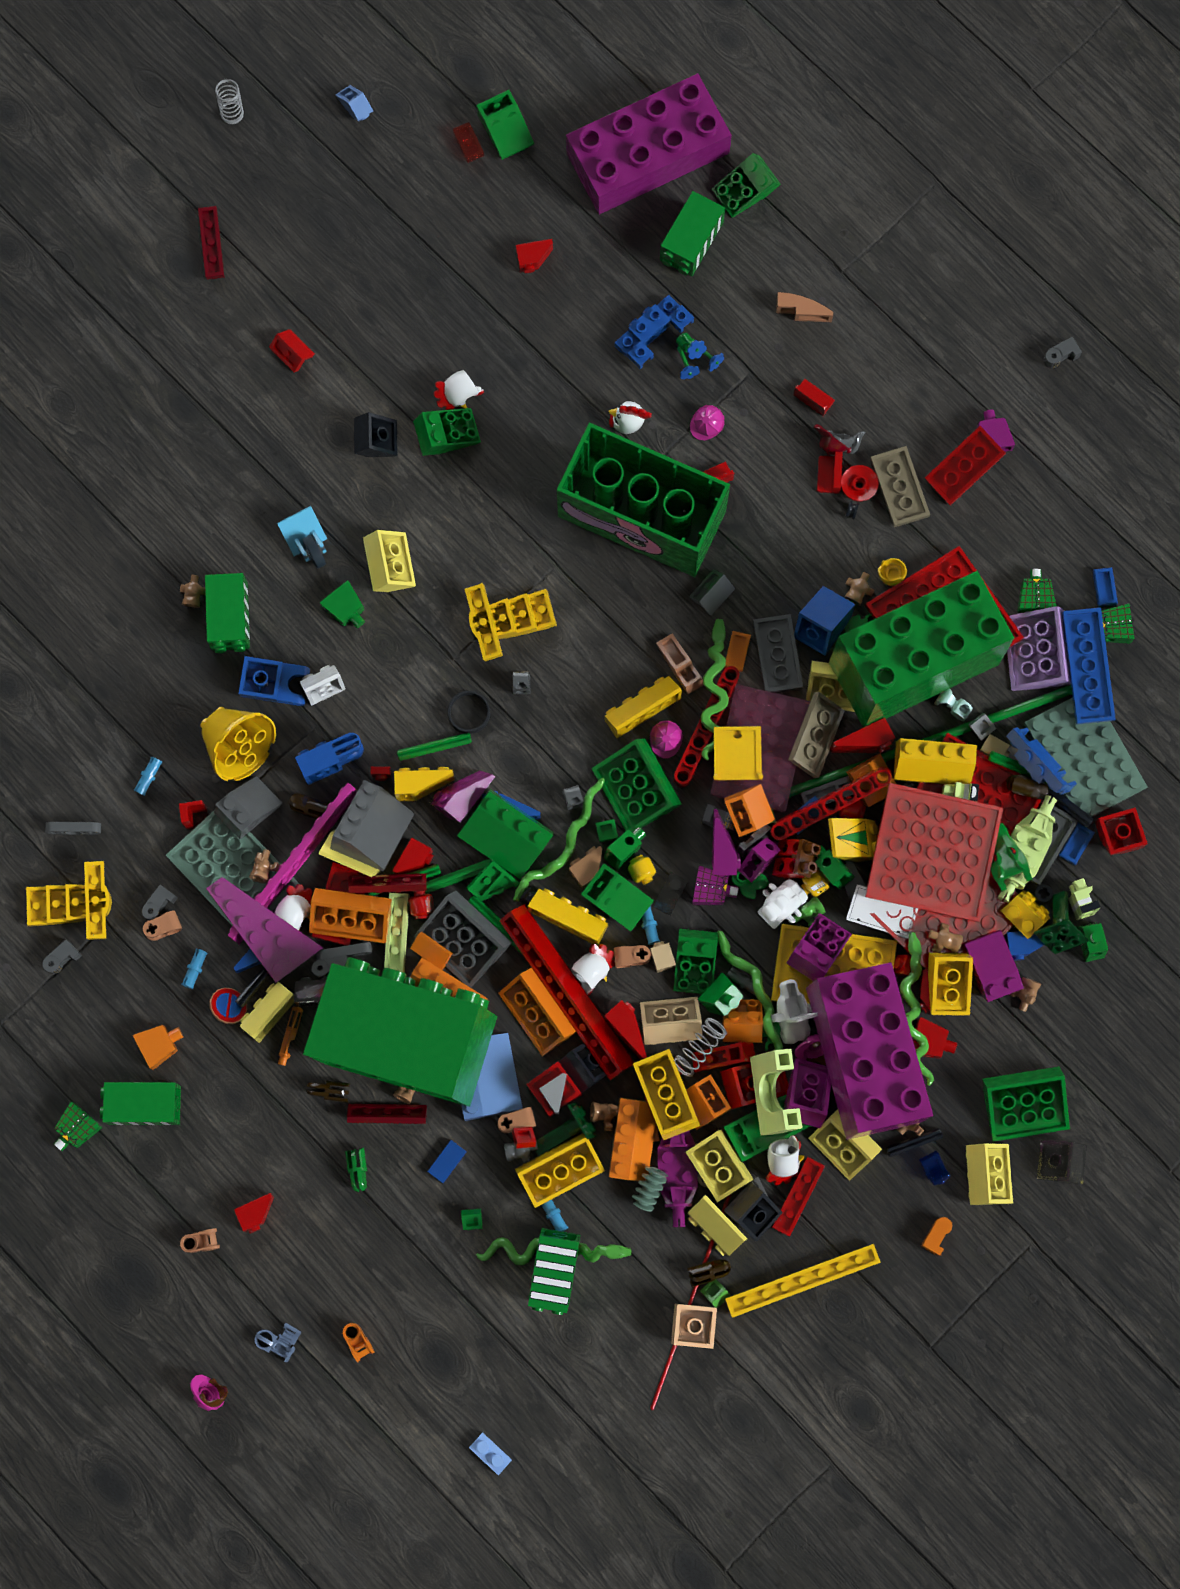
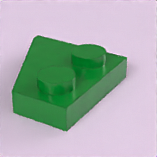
M491 859L466 888L479 900L484 901L492 895L503 893L504 890L510 887L519 886L520 882Z

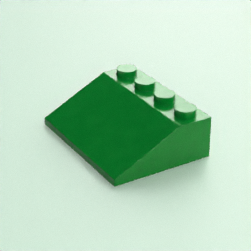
M645 738L635 739L591 768L597 780L604 778L602 789L626 831L629 829L633 833L638 827L642 828L682 805Z
M489 789L457 836L521 880L552 838L553 832L495 791Z
M1059 1066L982 1079L993 1142L1070 1129L1065 1075Z

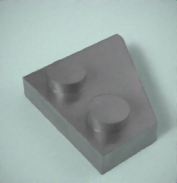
M767 824L758 829L745 843L742 842L739 845L737 852L742 857L745 854L748 855L756 844L771 836L769 834L771 827Z

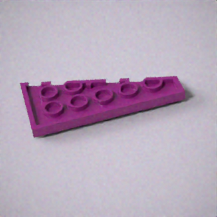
M223 877L206 888L275 983L323 948Z

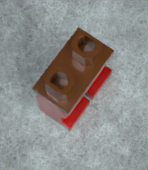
M805 839L779 840L778 847L780 852L777 856L781 858L775 859L772 875L786 880L804 877L811 878L812 874L817 871V864L814 861L815 856L820 854L821 846ZM786 844L788 845V848L786 852L783 853V847ZM784 863V868L780 871V864Z

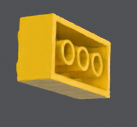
M670 1049L633 1063L663 1140L700 1126Z

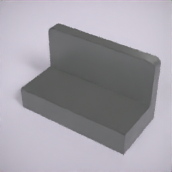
M713 569L689 598L692 602L701 605L708 615H712L735 588L724 574Z

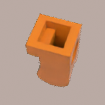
M946 1217L937 1219L921 1247L936 1256H940L944 1250L940 1247V1244L945 1235L952 1230V1222Z

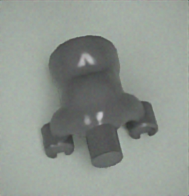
M515 1142L504 1143L507 1161L511 1162L519 1158L522 1159L524 1164L531 1161L530 1151L538 1150L537 1142L535 1147L516 1148Z

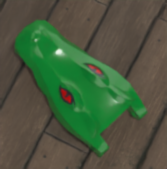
M1000 823L990 870L1001 892L1007 890L1004 880L1021 873L1024 874L1026 881L1033 880L1024 852L1009 835L1003 823Z

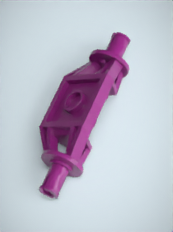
M691 1130L671 1137L670 1144L669 1139L663 1140L662 1138L657 1148L658 1169L668 1175L666 1183L663 1184L664 1188L660 1193L666 1202L665 1207L673 1209V1227H678V1219H680V1227H685V1209L692 1207L691 1202L698 1188L697 1169L686 1154V1151L696 1145L690 1134Z

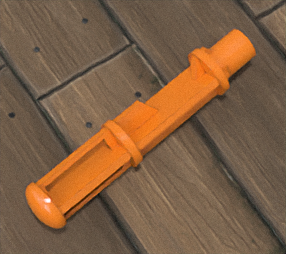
M292 1007L279 1052V1065L286 1066L287 1059L290 1058V1054L287 1051L290 1041L295 1040L303 1012V1009L300 1007ZM295 1011L291 1027H289L292 1012ZM298 1012H300L297 1028H294Z

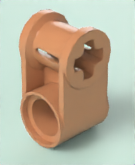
M175 911L166 912L155 919L147 921L143 925V933L151 941L159 940L182 930ZM151 927H154V929H155V933H154V934H151V932H150V931H151V929H150Z
M645 945L613 948L615 968L645 965L651 960L650 949ZM640 951H644L645 954H648L644 956L643 960L640 958V956H637L640 955Z
M532 1107L502 1115L497 1123L498 1129L502 1133H511L513 1128L536 1127ZM504 1119H507L508 1122H512V1124L509 1125L508 1129H506L505 1126H501V1124L504 1122Z
M217 1228L185 1235L180 1241L181 1249L187 1253L219 1249L220 1245H217L216 1239ZM189 1238L195 1241V1246L192 1249L185 1247V1242Z

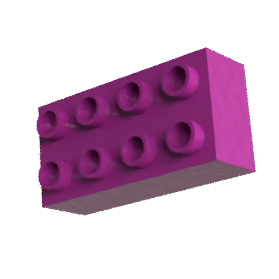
M697 73L566 134V154L600 215L730 154L732 135Z
M892 963L817 978L807 986L806 991L812 1013H818V1016L814 1017L846 1140L918 1124L932 1117L933 1112Z

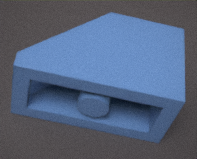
M351 85L336 94L341 104L357 121L366 119L373 112L364 93Z

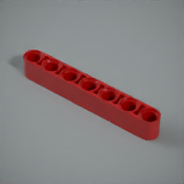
M734 666L726 667L717 683L719 687L727 691L729 700L740 675L739 670ZM733 673L736 678L728 680L725 675ZM712 693L706 708L718 703L719 697ZM724 710L713 714L710 717L711 721L718 725ZM701 718L674 774V783L680 788L687 787L690 784L703 757L702 750L709 744L714 734L709 730L702 729ZM701 740L704 745L698 748L694 746L693 742ZM693 757L696 762L690 765L686 763L685 759ZM679 774L687 775L688 779L684 782L679 781L677 778Z
M879 767L781 818L771 828L772 837L776 840H783L878 791L890 783L891 771L886 767ZM880 772H884L888 775V779L880 781L877 775ZM867 781L870 783L871 788L863 790L860 787V783ZM850 790L854 796L851 799H846L843 796V792ZM833 799L837 805L834 808H829L826 805V801ZM816 808L819 811V815L813 817L809 814V810ZM799 817L802 820V824L796 826L792 823V819ZM782 826L785 829V833L777 834L775 828Z

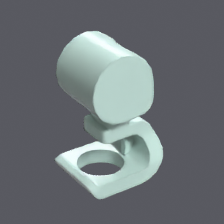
M950 688L941 692L934 702L935 705L946 703L947 707L951 708L950 713L960 721H965L973 709L962 698L956 700Z

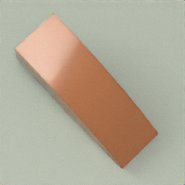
M778 292L776 313L795 314V321L832 322L833 312L820 303L803 296Z
M673 634L656 643L687 694L704 685L702 677Z

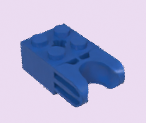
M245 656L238 694L240 697L303 706L305 705V698L302 695L291 692L289 690V683L296 677H304L310 674V668ZM261 676H264V679H266V681H264L263 683H259L258 681H256V679H260Z
M348 733L329 742H320L316 745V748L310 751L305 749L299 752L295 759L307 784L310 785L343 770L342 765L361 757L364 748L357 734Z

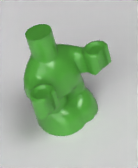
M813 897L799 908V911L802 913L801 917H797L796 914L792 917L796 919L795 923L802 919L805 920L810 928L814 922L813 917L819 913L824 914L826 911L817 897Z

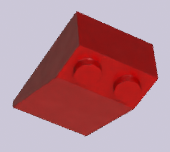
M883 718L833 742L830 751L831 753H875L878 751L883 753L893 745L895 736L887 720Z
M621 1000L604 1015V1019L640 1060L647 1058L634 1014L635 1009L628 1001L624 1003Z
M751 1063L720 1072L731 1109L756 1103ZM785 1071L780 1073L777 1078L776 1097L787 1094L789 1084Z

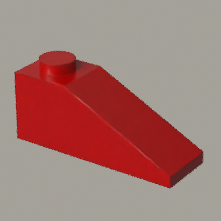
M740 1042L712 1048V1053L705 1054L706 1060L699 1062L700 1067L694 1070V1072L751 1063L750 1057L755 1056L753 1042ZM707 1049V1050H703V1051H704L705 1053H709L711 1049ZM693 1052L698 1060H704L702 1053ZM692 1060V1061H693V1067H694V1068H697V1067H698L697 1061Z

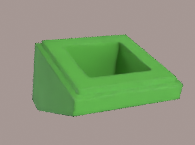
M717 1279L709 1282L700 1290L715 1308H718L725 1302L726 1298L730 1297L728 1291Z

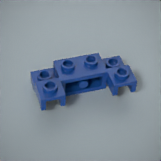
M668 295L659 304L647 307L638 320L636 318L632 320L628 325V331L615 342V347L641 369L648 359L651 360L654 357V353L647 346L670 327V323L682 333L686 325L694 322V317L683 305L680 306Z
M1013 728L1006 737L1010 740V744L1018 749L1014 756L1018 763L1030 773L1031 778L1039 784L1047 782L1048 787L1060 795L1070 792L1077 783L1075 781L1067 783L1062 779L1066 771L1058 772L1062 767L1037 739L1029 741L1025 737L1029 729Z

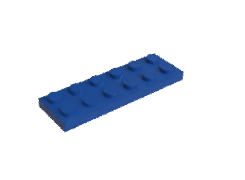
M1101 608L1063 611L1062 618L1076 725L1115 721Z

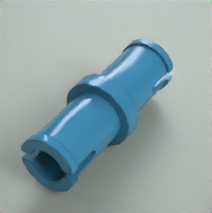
M151 756L147 767L141 772L142 776L134 791L145 796L151 782L155 780L154 776L162 761Z
M650 905L642 916V928L645 929L648 945H653L660 942L656 929L657 922L653 918Z
M200 949L195 950L191 963L187 965L188 970L181 984L182 986L189 989L194 988L193 986L198 974L202 972L201 967L208 954L207 952Z
M552 1199L542 1204L547 1214L546 1218L547 1220L550 1219L555 1230L562 1232L567 1230L568 1226L560 1215L561 1211L559 1208H556Z

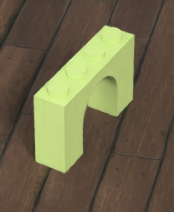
M791 1049L774 1050L750 1057L761 1136L801 1129L800 1108L783 1110L776 1097V1081L778 1076L784 1071L794 1069Z

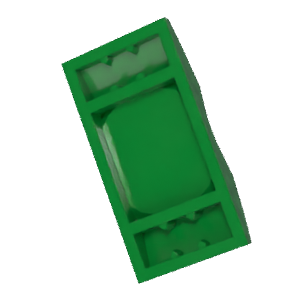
M786 1095L777 1099L783 1110ZM755 1110L723 1128L741 1162H744L769 1149L770 1144L774 1141L788 1139L791 1135H796L810 1127V1125L802 1123L801 1129L761 1136L758 1113Z

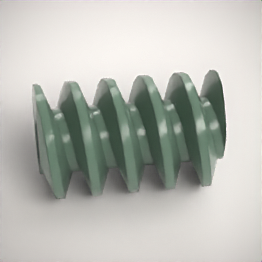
M646 1166L645 1169L649 1174H642V1177L646 1180H639L638 1183L643 1187L635 1188L639 1195H632L636 1200L633 1204L645 1211H653V1205L657 1203L656 1198L660 1196L659 1191L663 1190V1184L666 1183L668 1175L658 1168Z

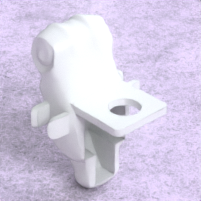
M791 879L786 880L778 888L772 883L769 884V888L773 892L770 894L767 890H763L766 900L758 910V914L773 929L784 919L795 923L796 919L791 915L795 913L797 917L802 916L798 908L808 899L807 894L797 882Z
M792 979L786 980L779 986L780 996L777 1000V1013L771 1015L773 1022H779L782 1041L785 1044H794L797 1041H804L810 1036L811 1029L808 1019L818 1016V1013H810L812 1012L811 1006L807 1003L804 995L799 992L796 981Z

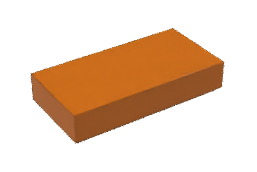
M732 631L724 668L734 666L739 672L743 671L751 635Z
M423 932L418 934L410 948L441 970L444 969L453 954Z

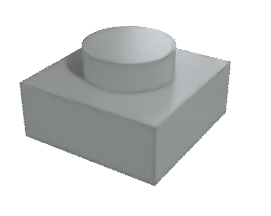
M982 713L968 724L980 740H983L996 729L985 713Z

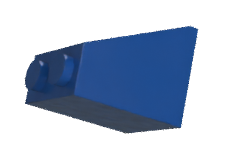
M823 586L800 611L794 632L795 639L826 655L851 619L855 604Z

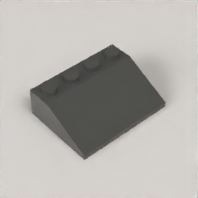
M364 780L332 836L330 849L384 871L410 824L414 813L382 787Z
M457 891L448 894L414 935L416 938L420 932H423L453 954L446 967L470 988L501 957L512 943Z

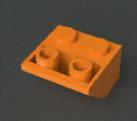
M761 784L725 797V804L739 837L754 832L775 820Z
M740 1000L737 1008L732 1009L726 1016H723L722 1026L727 1032L723 1042L762 1043L763 1014L762 1004L759 1000Z
M711 1074L686 1089L700 1124L699 1127H696V1130L731 1109Z

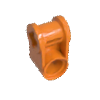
M349 1323L344 1327L343 1337L357 1363L367 1354L375 1353L370 1341L357 1323ZM350 1326L355 1327L358 1331L357 1336L354 1338L347 1335V1329Z

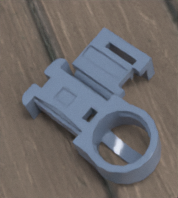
M285 1323L283 1327L285 1331L282 1335L279 1334V1339L278 1336L269 1330H261L256 1334L255 1344L259 1349L265 1350L268 1353L273 1351L285 1358L284 1362H288L295 1351L294 1346L290 1347L296 1343L301 1331ZM269 1333L272 1336V1341L266 1339L260 1334ZM258 1339L262 1340L270 1346L262 1347L259 1344Z

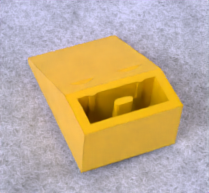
M422 767L418 768V771H410V768H400L399 771H394L396 799L398 801H417L454 781L453 770H449V767H438L437 770Z

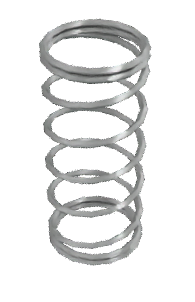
M221 80L215 88L221 118L228 124H236L242 120L244 115L239 87L233 80ZM225 82H229L235 85V87L232 85H224L218 89L219 85ZM223 87H232V88H234V89L236 90V91H234V90H231V89H226V90H223L222 92H220L219 95H218V92H219L220 89H222ZM225 91H232V92L236 93V95L229 93V94H224L223 96L220 97V95H221L223 92H225ZM227 95L235 96L233 98L222 99ZM230 104H235L233 107L230 108L225 107ZM238 105V108L235 109L234 111L226 112V111L223 110V109H232V108H235V107ZM240 108L239 112L233 116H227L222 113L224 112L231 114L236 112ZM241 112L240 116L234 120H227L223 117L232 118Z
M707 1018L705 1020L706 1026L701 1025V1028L706 1034L716 1038V1045H710L703 1035L695 1033L699 1041L710 1046L711 1050L709 1053H705L696 1042L689 1040L690 1046L704 1055V1060H698L689 1049L682 1048L686 1056L697 1061V1068H692L689 1062L679 1055L674 1058V1061H679V1063L691 1071V1074L685 1072L675 1061L678 1071L683 1075L693 1076L694 1070L700 1067L699 1062L706 1060L705 1054H711L712 1047H716L719 1044L718 1039H723L726 1036V1029L715 1019ZM708 1021H711L714 1024H716L722 1030L723 1034L713 1029L708 1023ZM703 1027L707 1028L713 1035L708 1033ZM697 1034L700 1035L707 1043H705L704 1041H702V1040L697 1036ZM690 1042L697 1045L700 1050L696 1049ZM684 1049L687 1050L688 1052H690V1053L694 1056V1058H692L691 1056H689V1055L684 1051Z

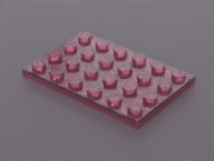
M736 684L726 727L761 726L762 780H714L711 795L725 798L761 784L770 808L786 812L796 765L788 759L811 701Z

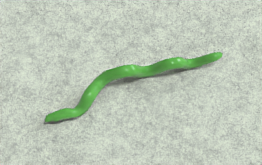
M716 619L712 631L714 646H711L707 651L708 656L715 663L707 670L703 677L705 688L719 697L718 703L704 709L701 714V723L712 733H714V727L719 726L713 723L710 717L715 713L723 711L729 701L727 692L713 683L714 677L726 665L725 657L720 654L724 650L726 637L722 619ZM714 741L702 750V756L707 761L709 760L708 754L714 750Z
M604 778L599 779L594 786L588 789L584 797L582 813L579 819L571 823L567 831L566 846L562 854L542 869L526 873L515 891L514 902L520 900L521 896L528 889L531 880L549 877L556 870L563 867L572 857L576 846L577 832L587 824L591 815L593 797L602 788Z
M717 931L721 952L727 962L752 976L754 993L761 1002L765 1012L763 1018L765 1032L773 1042L775 1050H783L782 1041L773 1026L771 1015L775 1014L770 998L763 989L761 971L750 962L732 954L723 931Z
M911 932L908 943V951L912 955L910 961L911 972L902 980L900 993L911 1011L906 1013L911 1036L919 1044L916 1054L922 1075L927 1079V1086H930L934 1081V1077L931 1071L920 1061V1058L928 1052V1040L912 1025V1021L921 1013L920 1004L911 991V986L921 975L920 958L922 950L916 933Z
M501 1237L495 1239L484 1254L477 1253L476 1256L479 1260L486 1261L493 1256L498 1248L503 1247L514 1264L525 1265L532 1259L537 1250L539 1238H535L529 1243L523 1255H519L516 1252L513 1244L507 1238ZM579 1243L577 1257L582 1255L586 1261L594 1263L602 1255L609 1259L630 1256L631 1249L621 1245L610 1244L607 1246L598 1245L591 1251L587 1244Z

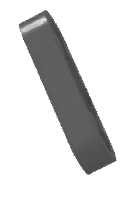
M46 822L45 833L58 835L101 834V823Z
M367 942L319 950L315 953L316 960L341 956L356 957L372 953L371 943Z

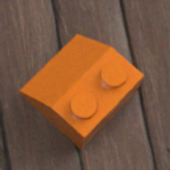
M879 753L848 770L847 774L852 782L879 767H888ZM880 772L877 775L880 781L888 779V775L884 772ZM891 776L890 783L896 784L893 776ZM867 781L860 783V787L863 790L871 788L870 783ZM888 785L862 798L861 800L864 802V805L870 807L885 799Z

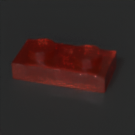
M470 122L453 128V133L467 163L484 156L482 147Z

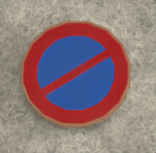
M221 988L211 996L210 1010L218 1021L225 1024H235L240 1022L246 1014L247 1004L243 1008L239 1007L235 1000L240 996V993L232 988Z

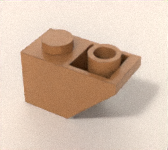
M601 846L598 848L592 847L586 852L584 858L581 860L577 858L570 863L569 872L582 890L587 887L600 869Z

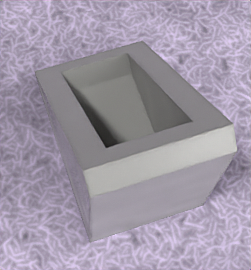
M565 1073L539 1088L555 1114H559L567 1077Z

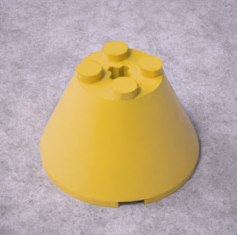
M219 707L208 718H205L200 725L213 769L225 781L230 779L238 781L254 773L270 754L268 750L271 743H275V725L268 716L261 713Z

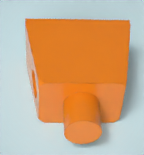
M164 1025L133 1035L149 1068L152 1070L178 1051L174 1042L184 1037L179 1027L168 1032Z

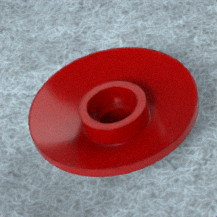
M855 465L848 468L841 479V488L844 494L849 499L858 502L872 498L877 492L879 485L876 473L864 465ZM856 483H861L862 487H856Z

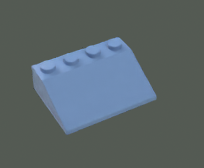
M508 1033L491 1036L470 1107L462 1105L465 1121L523 1109Z

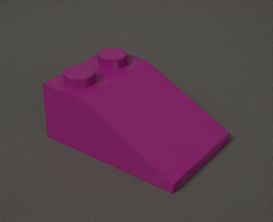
M479 770L438 791L434 795L431 805L447 818L461 822L495 776Z
M713 809V875H737V869L741 867L740 853H736L734 842L718 809Z
M1001 930L964 943L967 953L973 957V973L981 997L987 1002L1024 989L1019 971Z
M795 1058L784 1110L800 1108L801 1122L803 1124L821 1128L827 1117L831 1089L827 1066Z

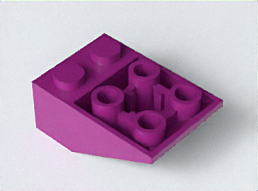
M819 913L786 964L812 981L824 977L852 934Z

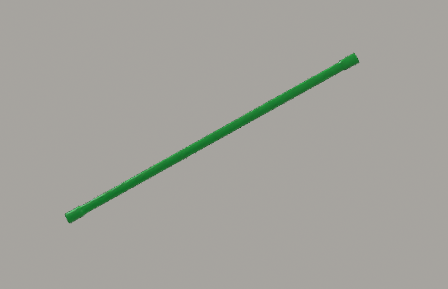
M1071 685L989 714L987 717L992 723L1072 695ZM972 721L921 740L941 742L946 733L954 737L973 731L968 725ZM895 749L881 754L885 762L895 759ZM866 760L819 776V778H813L792 787L770 793L773 804H776L802 792L847 777L848 770Z

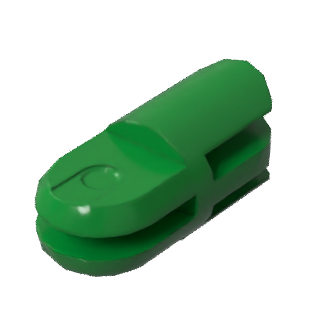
M359 1148V1152L357 1149H353L351 1152L347 1150L345 1151L352 1188L355 1192L364 1191L367 1188L364 1148Z

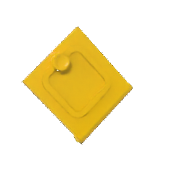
M761 726L714 727V780H762Z

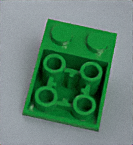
M510 90L476 105L477 115L502 160L535 144Z
M752 153L712 188V191L733 218L767 197L781 184L762 157Z
M471 408L422 412L413 421L423 456L442 454L481 443Z
M606 864L602 865L581 894L629 931L633 930L654 901Z
M679 929L673 991L703 994L713 983L718 932Z

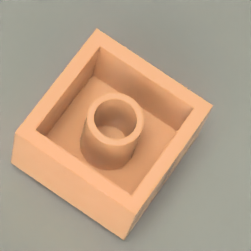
M675 1304L671 1344L713 1349L717 1308Z

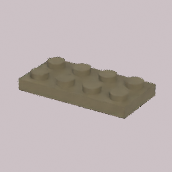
M907 446L871 456L870 460L878 477L879 486L893 527L930 517V512Z
M814 692L788 760L813 778H819L845 710L822 693Z

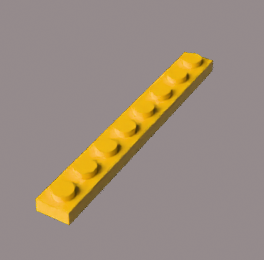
M874 1244L728 1297L725 1301L733 1318L881 1262Z

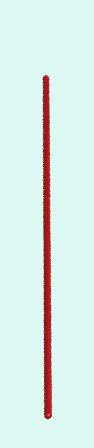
M732 1194L726 1197L721 1211L723 1214H725L724 1210L727 1208ZM713 1240L710 1241L703 1263L708 1261L714 1245ZM698 1286L693 1288L688 1305H692ZM677 1345L672 1346L650 1407L651 1410L655 1408Z

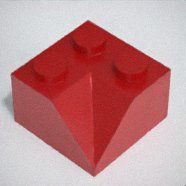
M1136 807L1100 817L1095 821L1100 840L1110 855L1138 850L1148 844Z

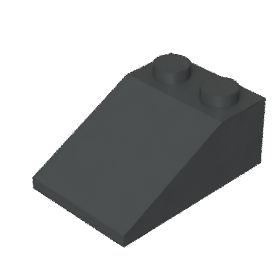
M256 776L217 802L214 814L239 839H242L283 803Z

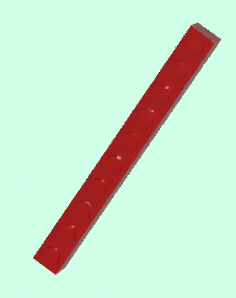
M522 905L506 914L500 920L501 924L609 1080L614 1079L633 1066L634 1061L526 906Z

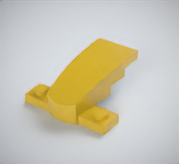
M483 583L465 588L470 608V627L478 639L484 661L503 656L499 639L529 634L557 626L547 589L531 594L525 593L511 599L506 598L489 605Z
M104 861L84 862L85 885L65 884L46 885V887H26L27 926L86 921L87 940L106 939V916H108L111 910L112 900L105 886Z

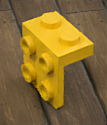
M1023 890L1001 912L1029 939L1035 931L1050 919V913L1044 906H1039L1035 902L1036 898L1032 893Z

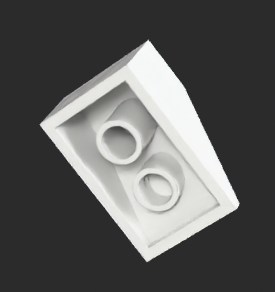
M327 665L321 668L319 673L314 675L308 674L300 681L311 706L345 690L341 676L334 665L331 667Z

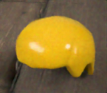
M895 558L882 561L877 570L880 580L888 586L897 585L907 575L905 564Z

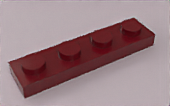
M217 206L198 208L206 280L225 278Z
M426 873L375 875L373 877L368 875L349 876L348 882L349 893L356 894L368 892L426 891L427 889Z
M348 1104L347 1123L426 1124L427 1105Z

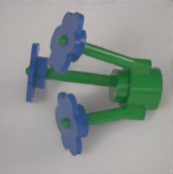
M682 333L676 340V343L679 345L677 351L680 353L685 365L683 371L680 372L681 379H691L700 373L698 366H689L684 351L689 353L688 357L690 359L700 358L702 354L710 359L708 369L710 372L718 368L719 364L724 360V354L712 356L706 351L707 347L704 345V341L694 340L688 333Z

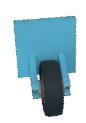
M311 506L277 523L293 556L301 553L305 561L312 560L317 569L326 565L322 554L327 551L322 542L327 537Z

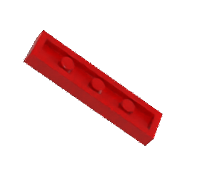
M809 1157L806 1158L781 1208L783 1213L774 1222L773 1229L790 1237L825 1167L824 1165Z

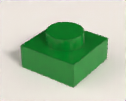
M614 819L596 823L599 843L618 839Z
M481 1209L461 1210L463 1230L483 1229Z

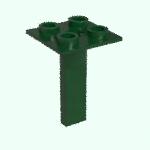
M1064 890L1054 894L1053 924L1035 931L1034 934L1054 954L1086 943L1088 939L1069 920L1068 893Z
M568 1104L567 1106L574 1117L536 1140L538 1150L535 1151L538 1156L580 1131H583L587 1140L597 1137L595 1133L597 1131L596 1127L591 1121L587 1120L585 1116L587 1114L586 1110L581 1104Z

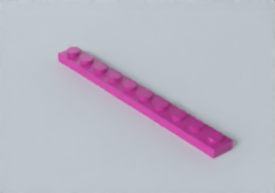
M347 783L345 787L340 789L336 799L328 804L324 814L317 818L313 828L303 836L302 842L291 851L290 857L279 866L278 872L268 880L264 890L257 894L254 900L267 909L270 907L351 804L357 793V790L351 784ZM232 926L228 936L240 945L243 938Z

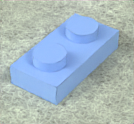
M483 1432L469 1447L497 1475L512 1461Z

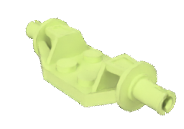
M1045 795L1040 809H1031L1030 814L1015 826L1011 834L1012 839L1024 852L1028 860L1032 878L1036 876L1052 842L1053 824L1056 819L1050 813L1057 800L1054 797L1051 799L1049 795ZM1021 873L1004 880L1007 890L1000 892L998 899L1001 901L1004 899L1003 902L1009 903L1015 888L1024 889L1025 884L1029 882L1024 878V874Z

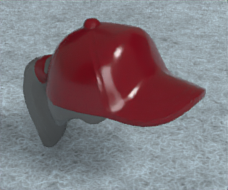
M819 424L814 426L815 430L821 435L819 446L827 452V455H835V452L855 453L860 446L862 437L866 433L865 431H860L854 436L835 434L830 430H825Z

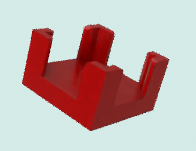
M556 1062L526 1084L549 1118L555 1115L539 1088L562 1073L567 1074L559 1062ZM568 1074L560 1109L570 1101L581 1096L580 1090Z

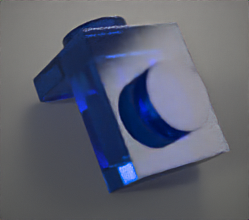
M937 1151L919 1159L927 1179L934 1186L943 1184L951 1177Z

